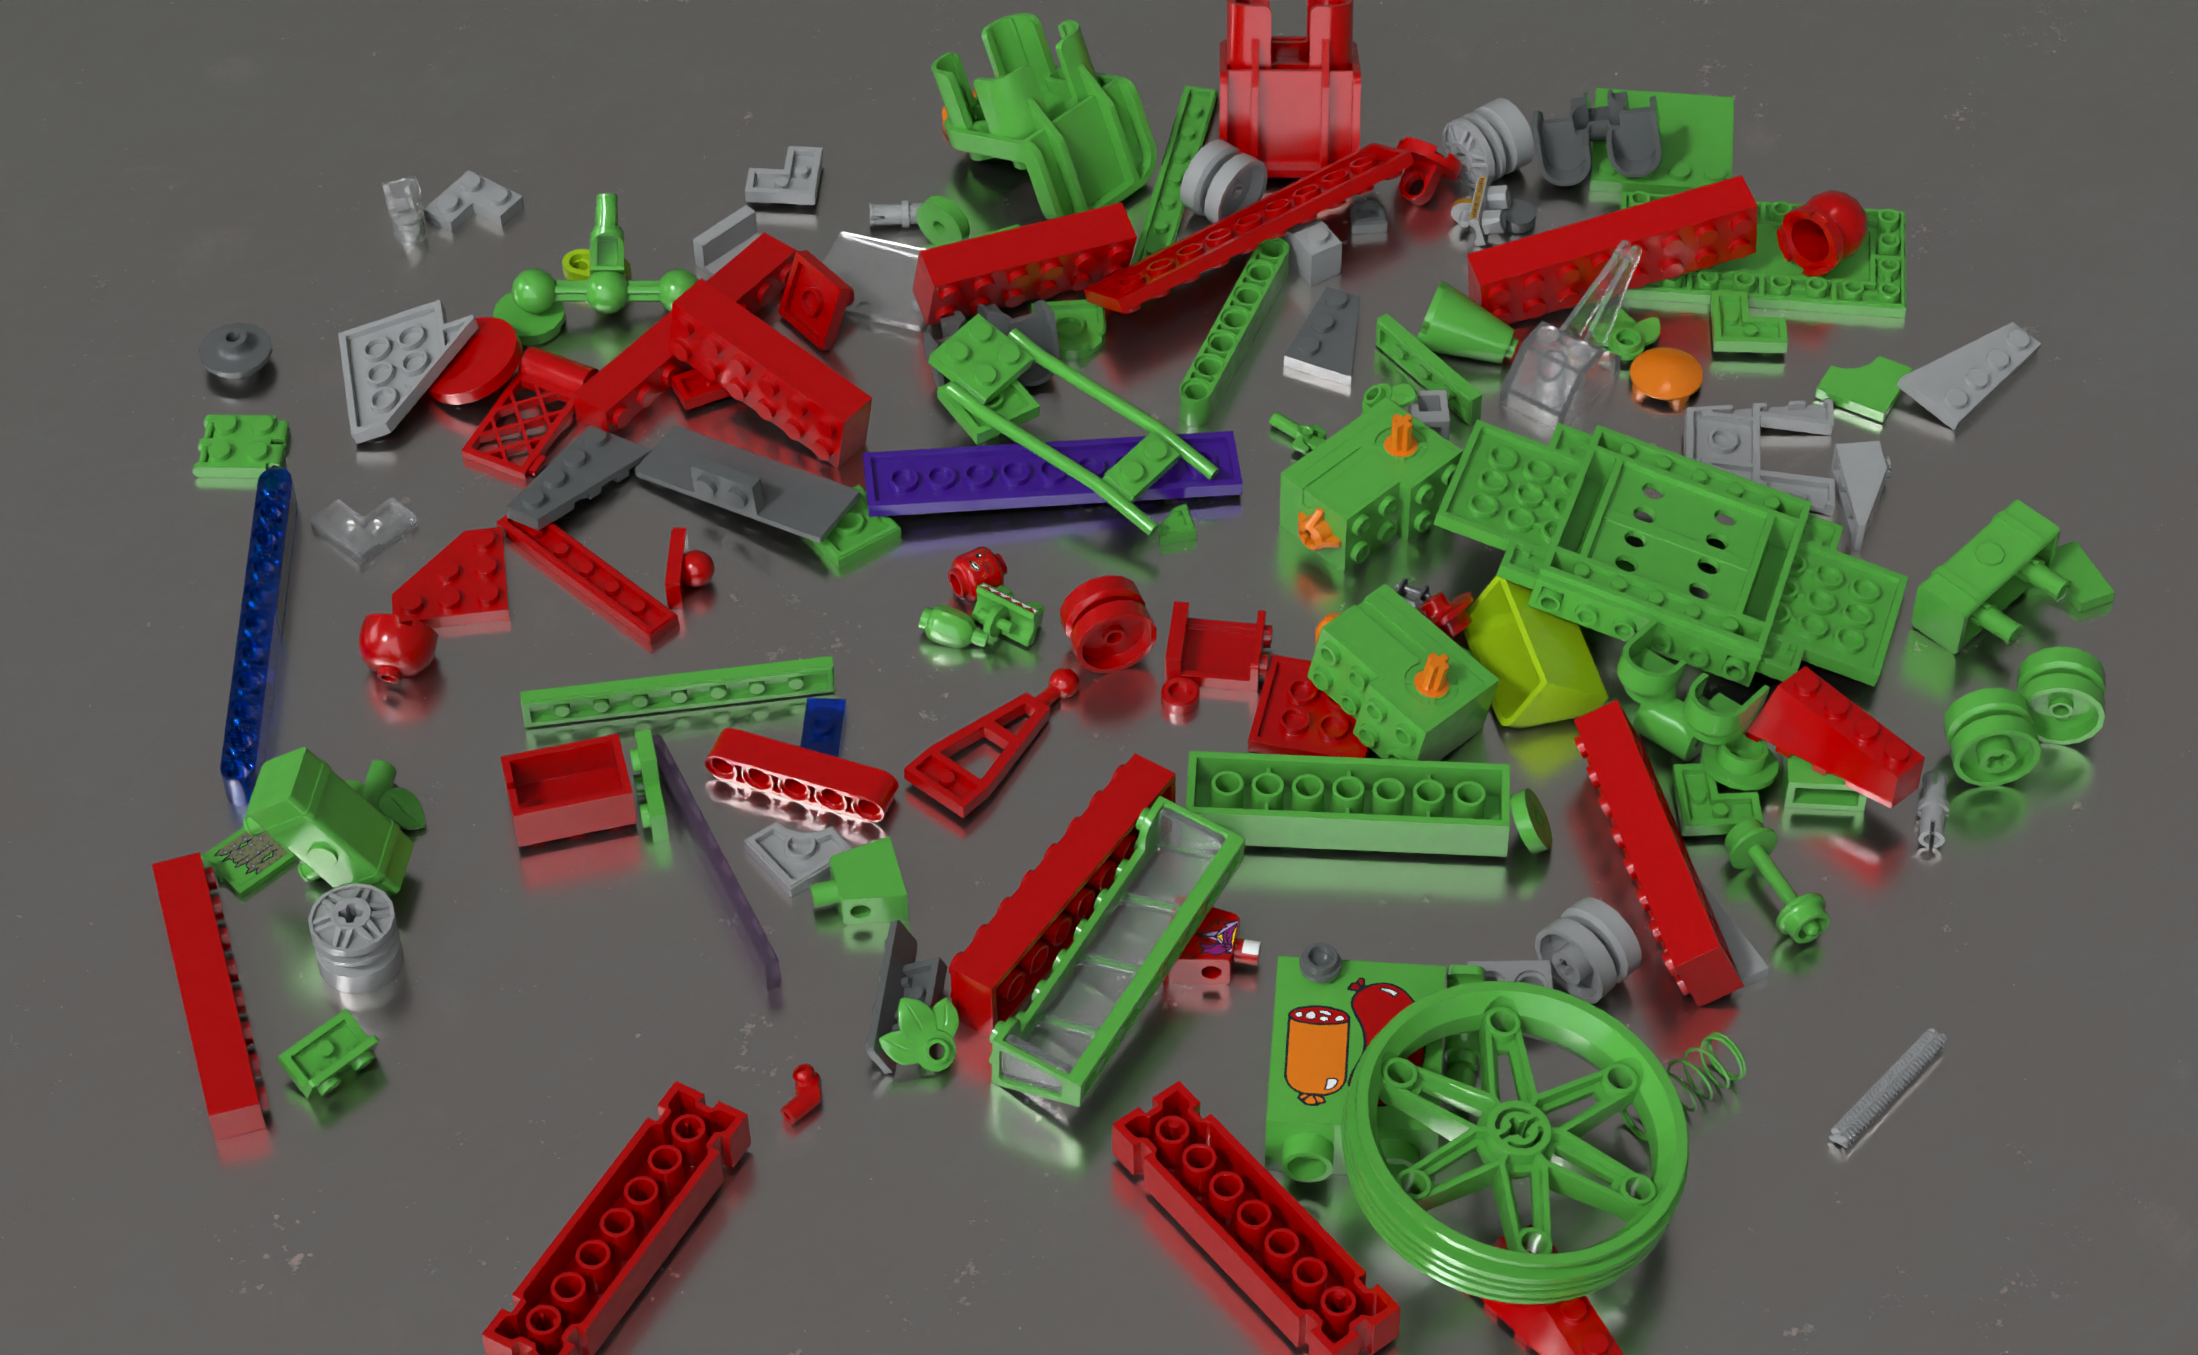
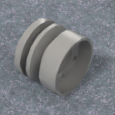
M1497 98L1475 109L1473 113L1469 112L1446 124L1442 132L1446 158L1448 153H1451L1462 161L1464 168L1459 178L1471 188L1476 187L1478 176H1489L1491 183L1503 177V174H1509L1530 163L1535 154L1534 138L1525 116L1517 106L1503 98Z
M346 884L337 886L324 893L313 904L308 917L309 930L320 975L329 986L341 992L361 994L375 991L385 986L400 972L404 960L402 943L393 902L384 891L368 884Z

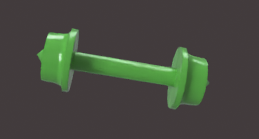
M1748 819L1737 824L1729 831L1725 838V845L1729 850L1728 859L1732 866L1738 869H1745L1756 865L1784 903L1785 907L1778 915L1776 921L1779 931L1790 935L1797 943H1807L1819 937L1830 924V917L1825 911L1826 902L1822 895L1807 893L1798 896L1769 857L1778 841V837L1773 829L1764 827L1756 819Z

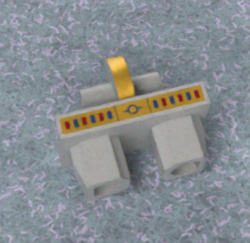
M1478 176L1473 197L1466 196L1453 203L1451 216L1459 223V226L1466 228L1470 225L1476 231L1474 240L1476 246L1486 245L1488 234L1505 233L1506 216L1502 209H1510L1512 203L1508 185L1491 186L1489 176Z

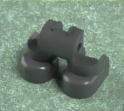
M1608 90V106L1591 108L1589 95L1584 93L1583 97L1571 98V110L1568 117L1544 120L1543 112L1533 111L1532 132L1538 166L1542 176L1558 186L1578 184L1586 178L1591 169V142L1606 140L1610 163L1619 174L1634 178L1649 175L1658 167L1662 151V138L1659 126L1660 116L1656 96L1650 97V107L1630 109L1627 91L1613 93L1612 90Z
M1043 299L1033 304L1034 313L1013 319L1002 313L996 304L987 306L982 303L978 304L977 313L1004 335L1008 336L1014 328H1017L1044 351L1060 360L1055 313ZM959 310L954 311L952 316L940 319L944 338L934 340L929 332L923 333L927 363L930 354L967 323L966 318ZM1033 362L1031 367L1019 376L1017 380L1025 386H1038L1048 381L1054 373ZM929 364L936 388L951 382Z

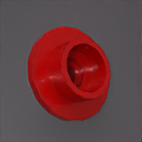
M1439 592L1424 601L1418 607V610L1447 636L1452 638L1472 622V618L1466 611V608L1474 601L1475 597L1471 592H1466L1449 601L1443 592Z

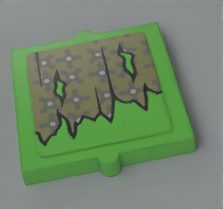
M242 827L201 856L204 865L207 867L212 866L217 881L227 884L241 898L298 859L297 856L267 832L259 836H251L245 830V827Z

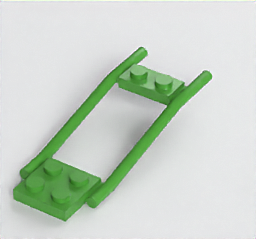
M977 314L930 354L928 363L952 381L945 390L946 394L978 419L1093 490L1149 536L1155 533L1159 524L1133 503L1170 470L1180 457L1209 480H1212L1219 471L1218 467L1164 424L1047 353L1017 328H1014L1006 336L980 314ZM1033 362H1036L1148 431L1149 434L1108 470L1103 478H1100L986 405L1029 369Z

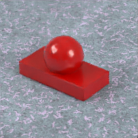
M673 527L670 537L665 590L669 609H683L686 585L700 587L707 584L714 575L715 566L712 558L706 552L700 550L689 551L687 528Z

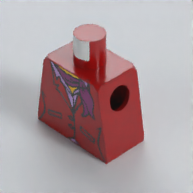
M1177 897L1175 907L1180 908L1186 899ZM1212 907L1163 983L1226 985L1231 981L1234 962L1258 966L1261 941L1239 938L1240 917L1235 913Z

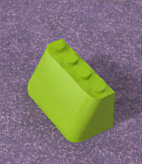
M1496 575L1467 610L1472 618V622L1463 632L1473 658L1499 679L1491 703L1499 723L1506 727L1522 729L1578 718L1600 708L1609 697L1579 625L1528 606L1533 589Z

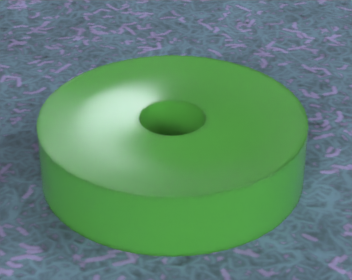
M935 195L929 197L918 207L916 213L918 225L923 234L934 245L942 246L969 238V222L962 210L951 200Z
M1529 788L1513 793L1510 797L1511 811L1524 844L1533 854L1550 849L1553 844L1551 828L1538 797Z

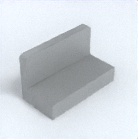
M745 205L694 238L696 266L712 277L757 239L761 234L757 232L756 211Z

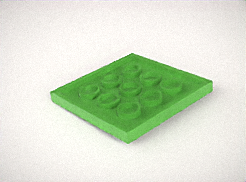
M1596 88L1594 108L1608 106V90H1612L1613 93L1627 91L1630 109L1650 107V97L1656 96L1660 116L1659 126L1662 138L1661 161L1653 172L1643 177L1634 178L1619 174L1612 167L1608 157L1606 140L1592 142L1590 191L1615 193L1643 191L1652 194L1669 195L1732 178L1734 97Z

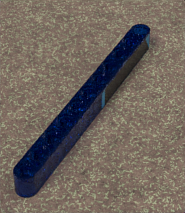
M270 468L264 471L259 476L256 490L220 772L227 799L236 806L249 805L261 767L266 762L297 511V499L292 477L283 468Z

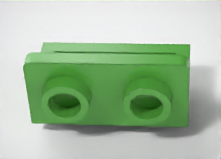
M345 1008L280 1054L277 1061L307 1099L317 1092L324 1096L342 1082L339 1076L351 1068L358 1072L375 1059L376 1056L373 1052L379 1040L375 1034L368 1037Z

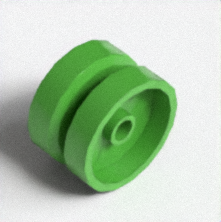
M2057 646L2044 648L2030 654L2020 664L2017 674V692L2027 700L2034 722L2033 726L2039 741L2056 745L2080 743L2093 737L2103 727L2105 719L2104 693L2106 689V674L2102 663L2092 654L2078 648Z
M2001 687L1983 688L1967 693L1952 703L1945 712L1943 728L1950 746L1953 767L1958 777L1974 785L1998 786L2016 781L2034 768L2039 762L2041 748L2033 726L2034 722L2030 707L2025 697L2014 690Z

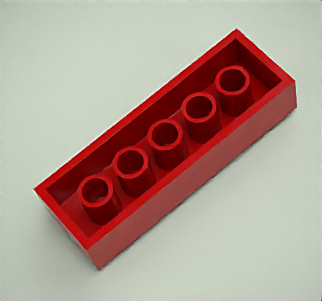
M1122 202L942 245L919 251L912 291L927 326L936 323L941 324V318L954 315L956 310H959L963 316H976L978 314V304L981 303L985 306L996 304L998 308L1005 306L1010 308L1016 307L1025 301L1037 298L1048 299L1057 293L1069 290L1081 291L1130 266L1137 236Z
M702 278L672 303L669 350L679 360L689 363L700 371L706 379L714 381L723 387L734 399L747 404L761 418L774 423L785 431L791 439L799 441L812 450L819 459L829 462L837 469L866 444L872 397Z

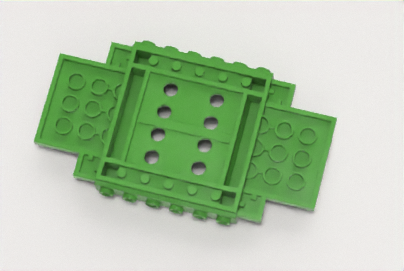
M1477 419L1433 524L1506 551L1497 576L1533 589L1528 606L1625 642L1655 618L1659 622L1650 651L1677 661L1683 659L1690 666L1749 687L1755 672L1784 682L1798 671L1801 660L1875 687L1909 578L1903 574L1837 551L1844 526L1809 514L1812 502L1598 424L1594 434L1591 435L1558 422L1549 445ZM1646 488L1655 489L1661 493L1662 498L1652 499L1646 496L1643 490ZM1637 512L1647 513L1652 517L1653 522L1648 523L1635 518L1634 514ZM1717 515H1726L1733 520L1734 525H1723L1715 517ZM1635 536L1643 541L1644 546H1631L1626 542L1625 538ZM1711 538L1718 539L1724 543L1726 549L1721 550L1710 546L1707 540ZM1620 560L1628 561L1634 565L1635 571L1627 572L1622 570L1616 563ZM1700 563H1709L1716 568L1717 573H1705L1698 565ZM1693 587L1701 588L1707 592L1709 598H1698L1693 596L1689 590Z

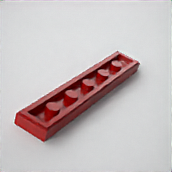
M507 515L496 522L497 527H502L505 537L650 645L679 625L676 613L553 522L539 531L507 518Z

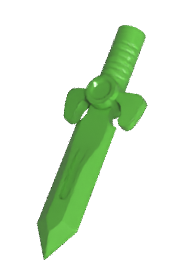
M1275 412L1269 421L1270 425L1295 439L1292 442L1291 448L1296 451L1308 453L1309 446L1313 450L1326 441L1324 438H1326L1327 432L1318 424H1313L1311 427L1299 425L1279 412Z

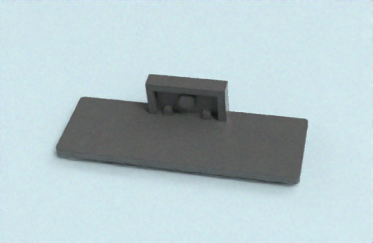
M677 425L668 431L635 468L636 476L818 543L825 540L860 499V493L857 489Z

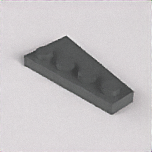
M589 425L506 506L507 518L539 531L575 509L574 503L584 498L591 499L600 494L601 487L611 480L619 482L628 477L629 469L640 464L652 450Z

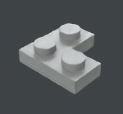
M788 146L784 169L749 168L745 187V201L815 205L823 163V147Z
M468 170L423 210L425 220L453 233L474 213L503 226L524 207L523 196Z

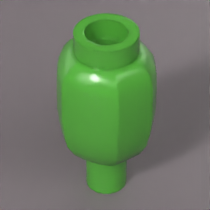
M937 605L933 609L926 606L919 621L918 628L925 630L928 639L944 646L963 648L972 643L985 648L989 640V636L984 631L976 629L974 621L969 615L946 605Z

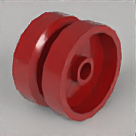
M1106 575L1081 584L1065 598L1060 608V622L1071 641V647L1076 659L1084 669L1094 673H1112L1124 670L1138 663L1151 651L1157 639V628L1145 607V601L1134 581L1123 576Z

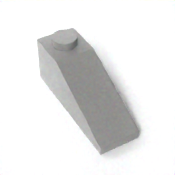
M1315 219L1309 223L1296 224L1288 228L1287 234L1280 237L1288 242L1289 263L1310 287L1341 274L1342 242L1323 221Z
M1880 441L1835 444L1831 473L1833 479H1835V487L1853 551L1862 550L1883 493L1885 478H1889L1891 475L1890 458L1888 455H1883Z

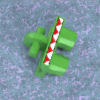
M983 582L977 586V602L971 618L984 625V633L993 638L1001 633L1027 647L1032 645L1037 628L1042 624L1044 606L1034 601L1024 603L1015 598L1012 590L1002 585L994 588Z

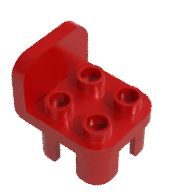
M1227 0L1226 39L1219 44V139L1239 148L1241 153L1251 155L1263 162L1267 168V178H1304L1360 149L1361 70L1357 43L1353 41L1354 0H1307V36H1271L1272 14L1270 0Z

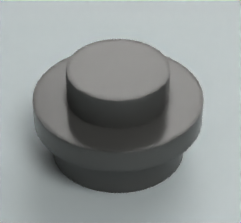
M1314 943L1301 955L1299 967L1306 979L1316 983H1326L1334 980L1340 974L1342 961L1333 946L1327 943Z

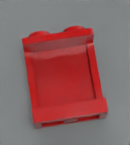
M1174 601L1165 656V682L1172 678L1185 677L1193 680L1202 688L1258 692L1260 677H1266L1269 664V654H1263L1264 648H1271L1273 625H1266V611L1258 610L1256 624L1189 618V602Z

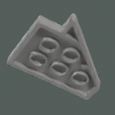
M439 299L338 333L350 432L356 444L389 434L396 428L479 328L473 314L447 323L446 310Z

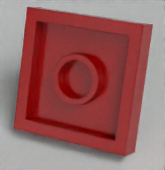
M808 250L797 251L778 313L821 351L833 349L845 308L854 302V291Z

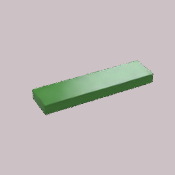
M1386 313L1377 318V347L1426 389L1446 390L1448 407L1471 426L1476 423L1477 419H1481L1482 393L1389 314Z

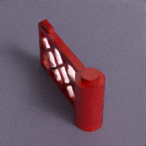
M534 346L529 347L521 357L518 373L462 448L463 458L525 481L530 475L536 477L547 462V458L544 456L575 413L572 394L598 373V369ZM521 387L536 393L535 397L518 402L514 398ZM558 400L566 403L563 409L547 413L544 405ZM537 406L541 407L543 415L522 421L520 411ZM515 413L518 422L497 428L496 422L500 417ZM547 425L548 430L543 436L528 439L526 430ZM522 432L524 441L503 447L501 437ZM494 439L497 440L498 449L488 452L477 450L481 443ZM524 451L529 453V457L522 466L509 462L507 456Z

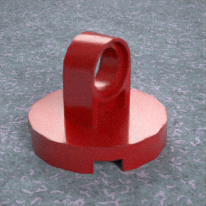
M1405 137L1404 140H1399L1396 147L1411 151L1414 165L1404 170L1399 182V192L1413 205H1422L1428 202L1433 196L1440 179L1457 181L1464 168L1462 161L1451 153H1448L1445 159L1442 154L1436 151L1437 146L1419 139ZM1416 180H1424L1423 190L1417 195H1409L1410 185Z

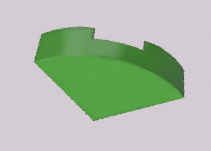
M1187 504L1173 508L1170 511V515L1160 523V546L1196 539L1197 530Z

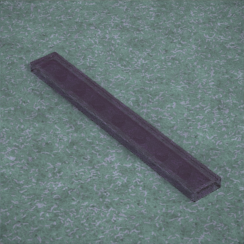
M659 733L653 735L652 739L657 758L659 781L671 807L767 991L780 987L782 983L780 961L666 743Z

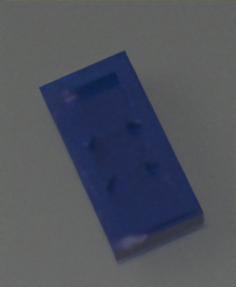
M807 698L800 747L840 758L847 711L846 699Z

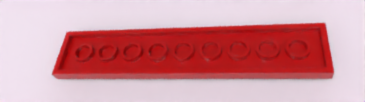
M1371 143L1084 288L1087 301L1103 308L1120 312L1121 314L1135 312L1140 309L1141 303L1149 299H1157L1168 295L1172 287L1180 283H1191L1200 278V273L1210 268L1215 269L1227 265L1230 262L1229 258L1239 253L1252 252L1259 247V243L1267 239L1284 236L1288 233V228L1296 224L1309 223L1317 218L1318 213L1326 209L1341 207L1346 203L1345 199L1355 194L1361 195L1372 191L1374 185L1382 180H1392L1403 174L1402 170L1414 165L1411 151Z

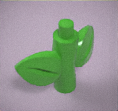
M383 760L373 761L370 764L365 784L358 780H344L387 819L393 820L399 825L400 829H425V815L418 798L407 789L392 788L397 771L389 762Z

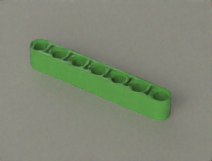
M1279 237L1267 239L1259 243V247L1252 253L1190 366L1179 389V416L1184 424L1199 427L1207 424L1212 419L1288 277L1289 245L1285 239Z

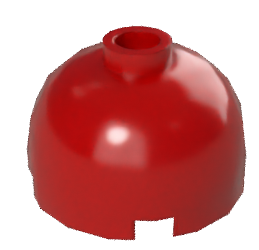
M369 614L365 617L363 625H361L359 650L365 664L371 670L377 672V678L389 683H399L400 678L407 679L417 676L431 664L438 641V633L416 620H413L412 626L399 623L401 617L399 615Z

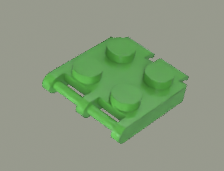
M209 414L205 416L203 425L206 431L204 438L199 441L198 445L201 453L199 462L195 463L193 467V474L200 478H268L269 473H280L282 471L285 451L283 450L287 447L290 432L289 422L278 420L277 415Z

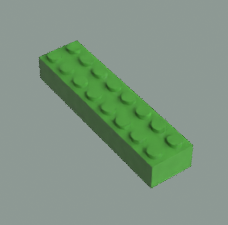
M1189 751L1186 809L1246 838L1245 846L1507 857L1510 830V764ZM1185 819L1186 843L1220 845L1224 843V838Z

